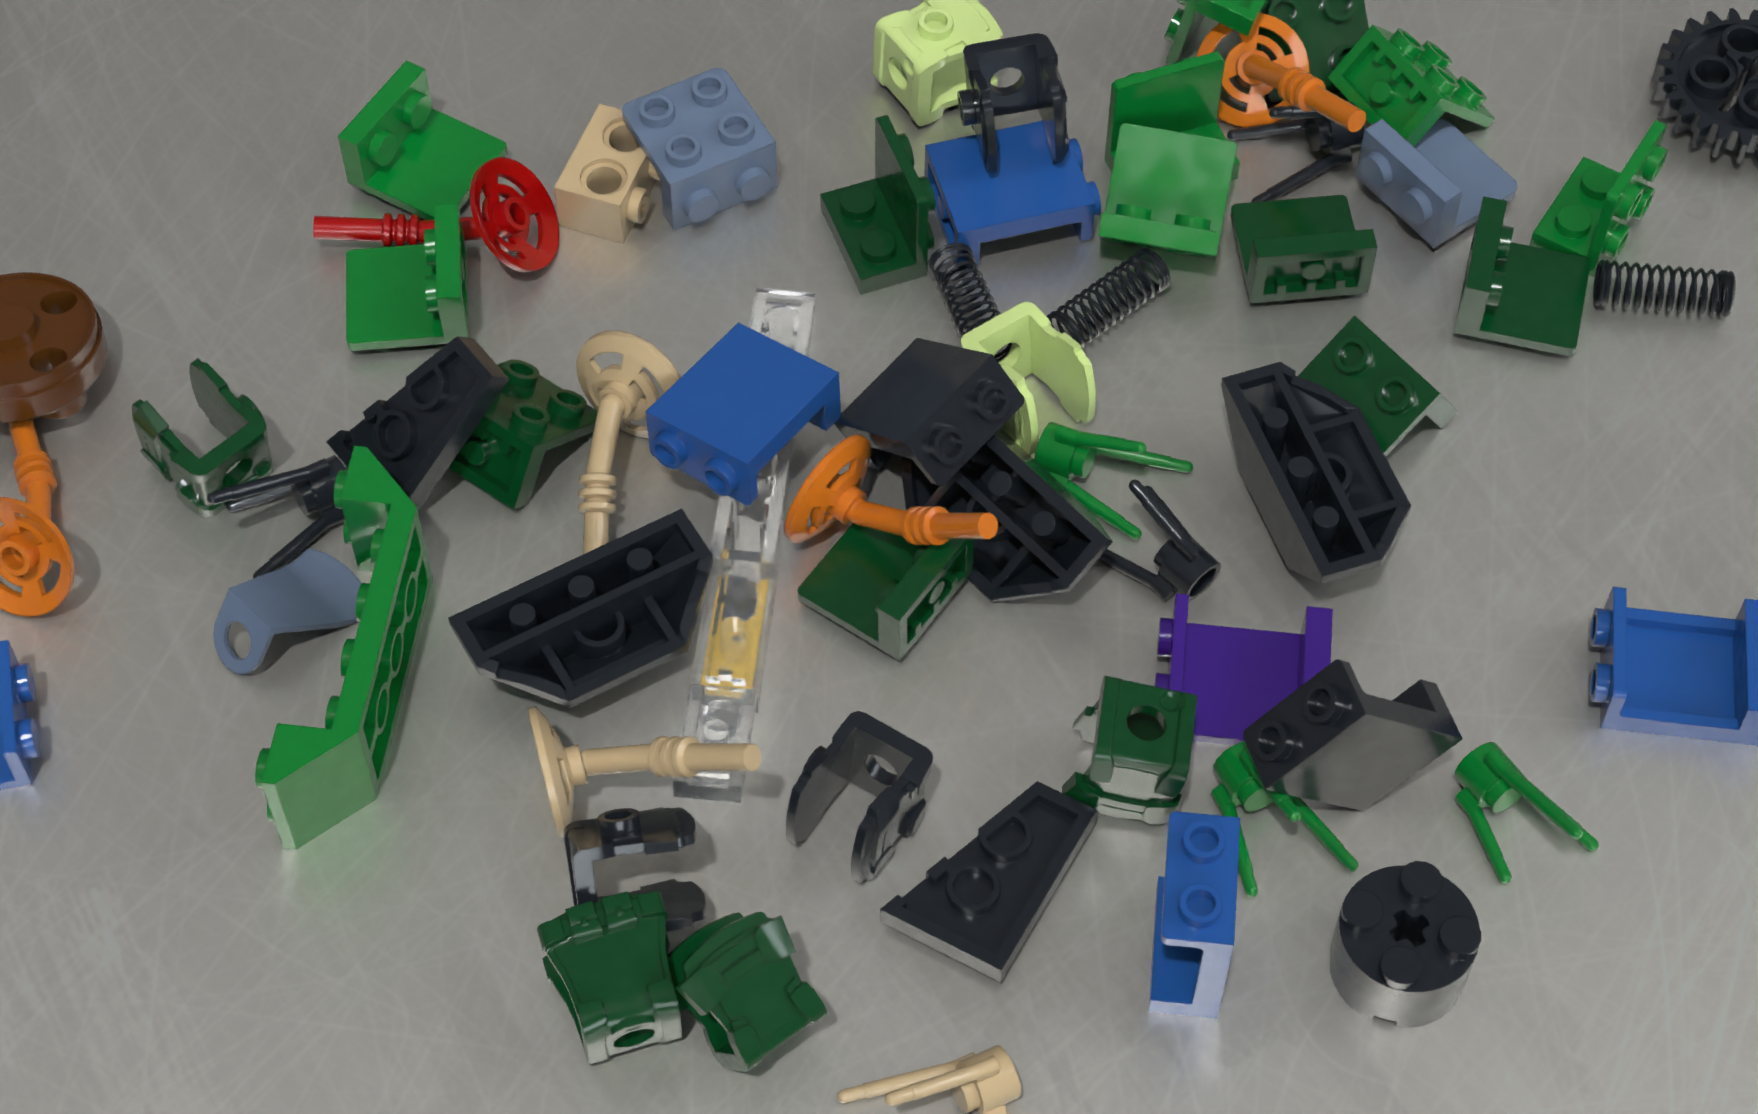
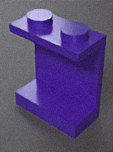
M1176 594L1172 619L1160 618L1156 656L1169 657L1167 674L1156 673L1154 686L1197 695L1192 741L1224 745H1236L1244 742L1243 732L1247 727L1331 663L1333 609L1307 606L1301 634L1187 623L1189 595Z

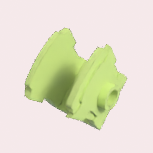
M922 0L921 4L910 11L903 10L881 18L876 23L872 74L908 110L909 116L918 126H925L943 117V111L946 108L958 105L957 92L967 89L963 49L970 44L1002 39L1003 32L991 13L978 0ZM994 74L990 83L997 86L998 79Z
M1023 302L964 334L961 338V348L984 352L994 356L1004 345L1012 343L1009 353L998 363L1023 395L1024 404L1000 430L1031 455L1036 452L1039 427L1034 397L1028 390L1024 378L1033 373L1045 382L1057 395L1062 407L1076 423L1081 420L1087 423L1094 418L1096 389L1091 361L1086 357L1081 345L1065 332L1060 334L1055 330L1050 320L1035 304Z

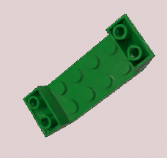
M354 446L348 470H340L338 472L334 486L335 507L342 509L345 517L343 528L345 544L352 545L358 570L373 572L370 583H362L357 593L356 619L359 622L356 637L355 639H346L342 649L340 670L344 682L340 696L333 695L329 699L325 716V728L277 723L271 747L261 749L256 763V787L264 791L267 800V818L275 823L282 846L286 849H299L377 799L433 579L416 505L372 452L363 446Z

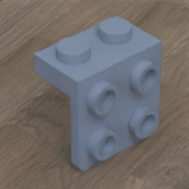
M722 68L710 69L627 102L622 107L624 123L660 176L663 215L674 231L695 222L705 221L714 214L743 202L756 200L767 192L778 188L776 141L726 70Z
M1383 119L1364 130L1355 176L1433 248L1477 222L1483 196L1507 202L1515 197L1518 186L1516 180L1447 120H1437L1415 147Z

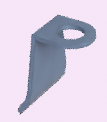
M307 549L290 564L229 588L214 625V644L219 658L232 672L238 674L250 673L258 669L262 664L274 634L339 628L357 623L356 598L362 583L339 560L325 552ZM235 621L243 624L250 635L251 649L246 658L238 657L233 652L229 643V629Z

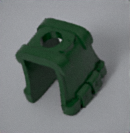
M626 891L603 897L600 902L593 903V901L567 908L564 914L537 927L543 954H547L542 959L548 982L553 984L571 1014L589 1065L611 1059L612 1055L658 1042L662 1044L682 1038L680 1009L667 960L670 942L666 933L665 919L668 918V914L659 891L643 894H629Z

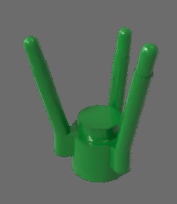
M1054 422L1048 423L1042 432L1034 457L1036 462L1092 513L1133 540L1141 538V530L1073 483L1072 480L1075 476L1085 479L1092 469L1096 455L1183 473H1190L1193 470V464L1189 461L1146 451V445L1143 442L1082 432Z
M1245 741L1231 746L1216 759L1213 765V772L1221 784L1211 791V796L1220 808L1222 816L1238 817L1236 810L1238 805L1243 806L1246 811L1252 812L1274 802L1290 821L1296 822L1300 819L1349 872H1355L1358 869L1357 860L1300 797L1265 789ZM1240 824L1238 873L1246 895L1248 897H1255L1258 894V887Z
M1487 742L1478 746L1465 756L1457 766L1455 778L1464 788L1454 799L1469 816L1485 853L1501 883H1509L1512 875L1482 810L1484 807H1490L1493 812L1499 813L1511 807L1523 796L1551 822L1560 827L1571 838L1577 840L1587 850L1596 851L1599 848V842L1583 829L1577 821L1533 785L1495 742Z

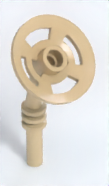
M603 331L592 336L580 349L576 362L580 386L590 404L597 411L586 471L584 475L579 476V484L585 486V488L578 491V498L584 500L583 503L578 504V512L584 514L583 554L609 543V515L616 513V505L610 503V501L616 499V491L610 489V487L617 484V478L611 475L619 430L634 436L648 438L647 426L634 425L630 421L644 418L646 416L645 411L660 398L654 382L642 369L645 367L658 381L663 393L681 378L675 366L658 348L636 335L623 331ZM607 352L623 354L622 365H609L603 370L598 366L594 357Z
M536 706L527 708L559 840L564 839V828L572 822L574 787L588 784L586 778L588 776L652 771L659 777L690 778L694 777L699 771H755L761 762V752L756 744L700 743L691 736H661L653 740L651 744L593 748L580 751L578 744L564 747L555 729H553L548 719Z

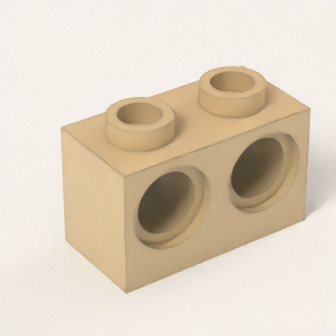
M599 103L554 186L559 226L624 244L634 223L641 224L644 221L650 205L651 191L656 181L661 180L659 174L624 123L622 109Z

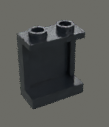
M916 338L841 413V417L834 424L845 439L855 434H861L870 441L871 456L868 467L879 470L894 454L912 459L932 484L943 486L1024 404V397L992 354Z
M1339 659L1326 666L1243 732V739L1266 790L1360 811L1367 810L1463 739L1436 683L1420 679L1391 701L1366 694L1362 690L1350 663Z

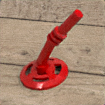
M498 157L483 163L474 173L470 185V206L473 217L461 218L465 241L483 240L494 256L506 266L519 272H535L546 267L553 260L558 249L559 223L553 202L545 187L531 170L516 160ZM498 177L505 178L515 184L524 195L521 196L508 185L498 184ZM481 189L485 196V199L482 204V212L480 209ZM499 196L505 198V200L500 202ZM385 213L383 219L314 216L313 237L314 239L382 242L383 247H391L392 243H395L396 246H405L406 243L418 245L424 244V230L435 229L434 220H420L418 214H412L409 220L406 219L405 214H398L397 218L393 219L391 213ZM531 215H535L538 225L536 248L526 241L529 235ZM508 253L517 254L519 258L513 257Z

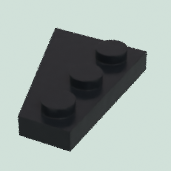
M457 336L406 377V384L401 390L387 401L377 400L363 411L365 419L350 431H338L326 442L347 468L354 446L367 447L416 505L417 511H419L509 378L475 339Z
M1035 782L978 829V836L949 860L943 857L927 870L926 878L903 897L900 895L895 896L880 909V922L1001 982L1095 825L1097 809L1043 783Z

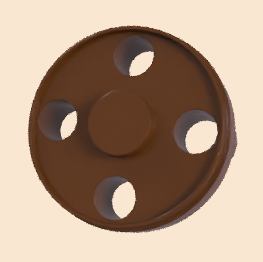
M32 272L0 275V423L25 422L41 417L46 419H62L78 413L88 400L86 390L97 380L105 366L108 351L102 322L91 299L80 287L61 277Z

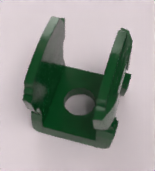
M197 358L190 363L189 367L190 381L199 407L209 418L210 423L227 437L225 441L199 459L169 429L167 422L147 400L143 402L139 399L132 404V417L142 446L140 450L142 455L166 480L170 481L173 479L177 483L175 487L177 496L186 506L201 517L209 518L223 511L229 502L226 501L215 505L207 502V495L209 493L228 488L229 486L268 477L273 472V464L266 422L258 407L244 394L236 397L217 372L207 362H202ZM237 462H239L235 468H233L230 472H228V470H229L234 464H236Z
M1104 675L1099 700L1093 707L1087 706L1072 726V729L1079 730L1082 740L1094 744L1091 765L1084 774L1074 772L1063 784L1062 793L1097 809L1099 814L1144 821L1148 824L1167 823L1172 812H1181L1182 794L1179 793L1185 785L1189 772L1197 695Z
M755 912L744 917L741 913L723 916L693 932L667 955L680 1011L682 1012L687 1009L702 1026L708 1046L716 1060L725 1069L748 1072L761 1063L762 1057L797 1032L827 1016V1010L818 994L806 981L800 980L790 957V954L795 953L796 950L781 915L775 918H768L763 912Z

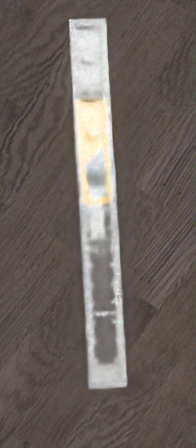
M756 288L749 328L809 357L816 293ZM798 433L758 472V498L750 506H746L729 496H719L710 552L713 555V564L707 583L681 737L691 736L700 743L751 742L755 713H758ZM699 771L694 777L690 778L673 777L674 797L741 803L746 771Z

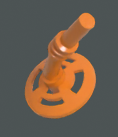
M1261 13L1248 36L1237 31L1241 43L1236 45L1226 57L1222 87L1230 97L1238 102L1247 104L1246 112L1230 107L1220 98L1217 118L1241 128L1280 121L1283 118H1272L1269 115L1270 109H1268L1264 95L1270 93L1275 88L1283 100L1274 107L1294 105L1304 112L1314 110L1351 132H1357L1364 126L1366 121L1365 111L1326 90L1324 82L1309 73L1306 49L1299 36L1289 25L1276 17ZM1221 23L1217 24L1202 41L1196 57L1213 53L1218 43L1235 30ZM1259 27L1270 30L1282 38L1292 54L1285 56L1276 42L1263 35H1258ZM1257 44L1267 47L1274 54L1276 60L1271 61L1266 53L1256 50ZM1235 76L1240 85L1250 88L1249 94L1236 89L1230 82V78Z
M30 420L8 423L17 455L13 462V469L20 494L26 498V502L14 498L0 497V521L4 524L0 527V575L10 583L22 587V593L7 587L0 581V609L19 616H40L54 610L67 598L74 582V562L69 545L61 531L51 521L52 494L57 488L50 456L46 452L41 451L34 421ZM54 560L60 564V576L55 587L46 593L42 577L51 569Z
M855 434L842 440L815 466L796 494L784 525L785 536L795 544L804 543L819 535L836 520L843 524L851 521L856 525L903 536L912 545H942L949 539H991L998 530V521L991 513H949L941 506L910 507L905 511L866 501L867 494L860 487L868 470L871 443L861 434ZM850 462L849 470L840 475L838 472ZM810 516V522L812 525L807 528V523Z

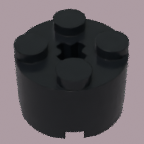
M1414 861L1407 865L1385 867L1369 873L1360 879L1346 895L1332 938L1330 974L1338 993L1353 1010L1373 1020L1375 1015L1386 1020L1396 1021L1395 1026L1408 1028L1423 1026L1438 1020L1456 1004L1476 958L1481 943V930L1477 914L1467 896L1454 883L1442 876L1434 865L1428 862Z

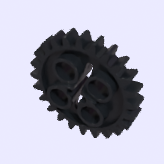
M1734 8L1729 9L1727 18L1723 21L1712 11L1706 13L1703 25L1692 18L1687 19L1684 31L1672 30L1668 43L1662 44L1651 78V82L1656 84L1652 95L1653 100L1663 102L1659 115L1663 118L1677 117L1672 130L1675 134L1691 130L1694 133L1690 144L1692 147H1697L1708 141L1713 144L1712 156L1715 158L1721 155L1725 149L1733 150L1734 159L1739 164L1744 160L1746 153H1754L1758 161V10L1754 9L1749 20L1741 19ZM1734 95L1738 96L1735 104L1730 108Z

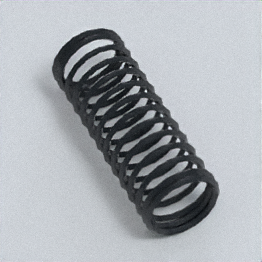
M951 243L937 249L931 255L927 268L933 277L934 283L937 285V290L941 294L951 321L955 325V329L961 339L967 332L1001 313L998 311V306L990 294V289L986 286L987 282L983 279V274L979 271L978 264L975 263L976 259L970 247L963 243ZM954 250H963L967 252L957 253L949 256L937 266L936 270H934V265L936 261L942 255ZM958 257H967L965 261L955 263L944 272H939L940 268L950 260ZM969 272L974 273L972 277L962 279L953 286H947L950 281L958 280ZM973 280L978 281L975 285L965 287L956 294H950L954 289L966 286ZM976 288H981L979 293L969 295L959 302L955 301L958 297L965 296ZM980 296H985L982 301L973 303L965 309H958L963 304H968ZM983 304H989L986 309L979 310L969 317H962L966 312L974 311ZM987 312H992L990 317L983 318L972 325H966L970 320H975ZM1009 343L1005 349L994 355L998 362L1009 353L1012 343Z
M1142 248L1134 256H1130L1127 261H1123L1119 267H1115L1111 272H1107L1103 278H1099L1088 289H1083L1080 294H1076L1072 300H1068L1065 305L1059 306L1057 311H1052L1046 317L1050 320L1053 328L1052 318L1056 319L1061 334L1065 332L1062 327L1063 324L1071 337L1083 349L1085 343H1091L1093 337L1098 338L1101 332L1108 330V326L1114 327L1116 321L1124 319V315H1130L1132 310H1137L1140 304L1147 302V299H1153L1155 293L1160 294L1170 286L1171 280L1169 269L1157 253L1150 249ZM1141 255L1149 257L1156 264V266L1159 268L1162 274L1164 282H1162L1161 276L1158 273L1157 269L1145 258H1142ZM1142 262L1153 271L1158 283L1151 279L1145 271ZM1130 265L1134 266L1136 274L1130 270ZM1122 271L1127 273L1128 279L1122 276ZM1114 276L1119 278L1121 286L1114 281ZM1133 278H1134L1135 281L1139 284V286H1140V288L1142 289V291L1138 288V286H1137L1136 283L1134 282ZM1106 282L1111 283L1113 291L1107 287ZM1126 285L1130 288V290L1132 291L1133 295L1130 293V291L1128 290V288L1126 287ZM1099 287L1104 290L1106 298L1099 293ZM1146 289L1151 291L1152 293L1150 295H1147ZM1118 290L1122 293V295L1124 296L1125 300L1122 298V296L1120 295V293L1118 292ZM1091 293L1096 295L1098 303L1091 298ZM1138 294L1144 297V299L1140 300ZM1083 298L1088 300L1090 308L1083 303ZM1130 299L1136 302L1135 306H1132ZM1075 304L1080 306L1083 315L1076 310ZM1122 304L1128 308L1127 311H1124ZM1067 309L1072 311L1076 322L1068 315ZM1114 309L1121 314L1119 317H1116ZM1106 314L1113 319L1111 323L1108 322ZM1099 321L1105 324L1104 328L1100 327ZM1091 326L1097 330L1095 334H1093ZM1082 330L1089 335L1088 339H1085Z
M1603 259L1599 261L1596 268L1593 299L1596 306L1601 305L1605 307L1608 304L1612 269L1615 265L1616 279L1612 297V305L1615 308L1620 300L1621 275L1625 266L1627 271L1623 295V306L1625 309L1630 305L1632 275L1635 267L1638 273L1634 293V307L1636 310L1641 305L1643 275L1646 268L1648 269L1649 278L1646 286L1644 306L1647 311L1652 305L1654 275L1657 269L1659 271V282L1656 291L1655 309L1658 312L1662 309L1664 278L1668 270L1670 281L1666 297V310L1669 313L1674 305L1675 278L1678 271H1680L1681 275L1676 306L1679 314L1683 312L1685 306L1686 278L1689 272H1691L1692 282L1689 289L1687 311L1690 315L1694 312L1696 306L1697 278L1700 273L1702 274L1703 282L1698 300V313L1701 316L1705 313L1708 299V279L1711 274L1713 275L1714 282L1709 299V314L1713 317L1717 312L1719 317L1724 316L1726 318L1730 315L1733 308L1736 280L1731 270L1729 272L1721 270L1716 274L1714 269H1710L1706 273L1703 268L1695 272L1692 267H1689L1684 272L1681 266L1673 270L1670 265L1662 269L1659 264L1651 268L1650 264L1646 263L1641 268L1637 262L1630 267L1626 261L1619 266L1616 260L1610 263L1609 260L1604 261Z

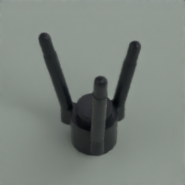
M1294 105L1272 107L1269 115L1272 118L1297 120L1231 129L1227 132V138L1231 141L1305 132L1310 148L1313 151L1321 150V152L1327 154L1251 200V202L1273 201L1333 166L1351 162L1352 153L1350 149L1362 145L1365 127L1363 126L1357 132H1351L1314 110L1304 112Z
M333 455L306 467L229 486L207 495L208 503L215 505L229 501L226 505L229 512H237L293 494L299 508L306 516L314 512L320 516L255 571L253 579L280 569L328 528L345 520L343 510L336 508L334 504V486L337 474L340 470H346L338 457Z
M1135 479L1130 481L1129 489L1170 538L1154 557L1153 562L1159 567L1158 574H1154L1109 549H1106L1098 560L1150 587L1164 601L1169 600L1175 593L1189 595V601L1195 599L1215 580L1220 572L1221 564L1192 538L1151 486H1143L1140 481Z

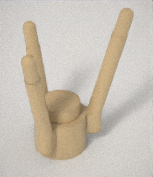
M996 1045L977 1054L972 1052L951 1062L842 1089L837 1093V1099L840 1103H849L885 1095V1103L889 1106H896L950 1089L955 1102L964 1113L975 1110L978 1114H1008L1005 1104L1020 1098L1021 1084L1009 1055L1000 1045Z

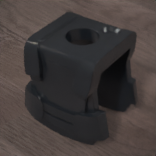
M1033 33L967 45L963 49L967 89L957 92L958 106L963 126L971 125L975 131L986 172L997 171L994 117L1038 109L1044 124L1053 164L1062 162L1069 150L1066 119L1067 95L1057 68L1058 55L1050 39L1044 34ZM1016 68L1022 72L1019 80L1011 86L997 87L990 83L993 75L1001 69Z
M861 711L851 713L833 735L832 743L827 748L819 746L813 751L803 768L802 774L793 786L786 816L787 841L794 845H797L800 841L805 842L822 819V814L836 795L851 782L877 797L868 806L867 813L858 827L851 857L852 879L859 883H862L863 880L867 882L873 879L893 854L894 848L891 845L900 835L904 837L908 834L913 836L924 817L926 800L923 796L925 784L932 769V752L927 747L867 713ZM874 755L889 762L897 775L882 768Z
M660 807L643 811L621 808L604 812L595 819L569 823L564 828L563 836L574 906L593 901V903L600 902L601 898L607 897L597 896L593 861L644 852L646 855L679 851L678 848L694 844L697 832L692 815L681 807ZM671 879L642 886L640 890L628 892L629 894H643L652 891H659L661 893L668 914V918L665 919L666 933L694 928V923L704 920L707 915L705 894L692 881L679 882Z

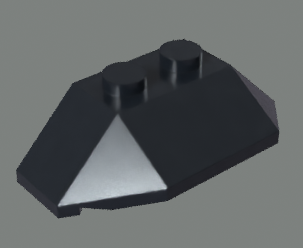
M1282 362L1223 377L1221 388L1239 471L1287 568L1322 584L1380 567L1410 512L1411 504L1360 408L1319 384L1295 376L1296 371Z
M1000 429L943 486L932 484L912 459L901 456V475L906 510L916 506H941L949 513H991L996 517L998 521L996 535L991 539H974L973 572L968 577L994 602L1072 591L1113 542L1094 514Z
M681 508L448 618L449 624L478 674L572 708L688 652L712 568L713 555Z

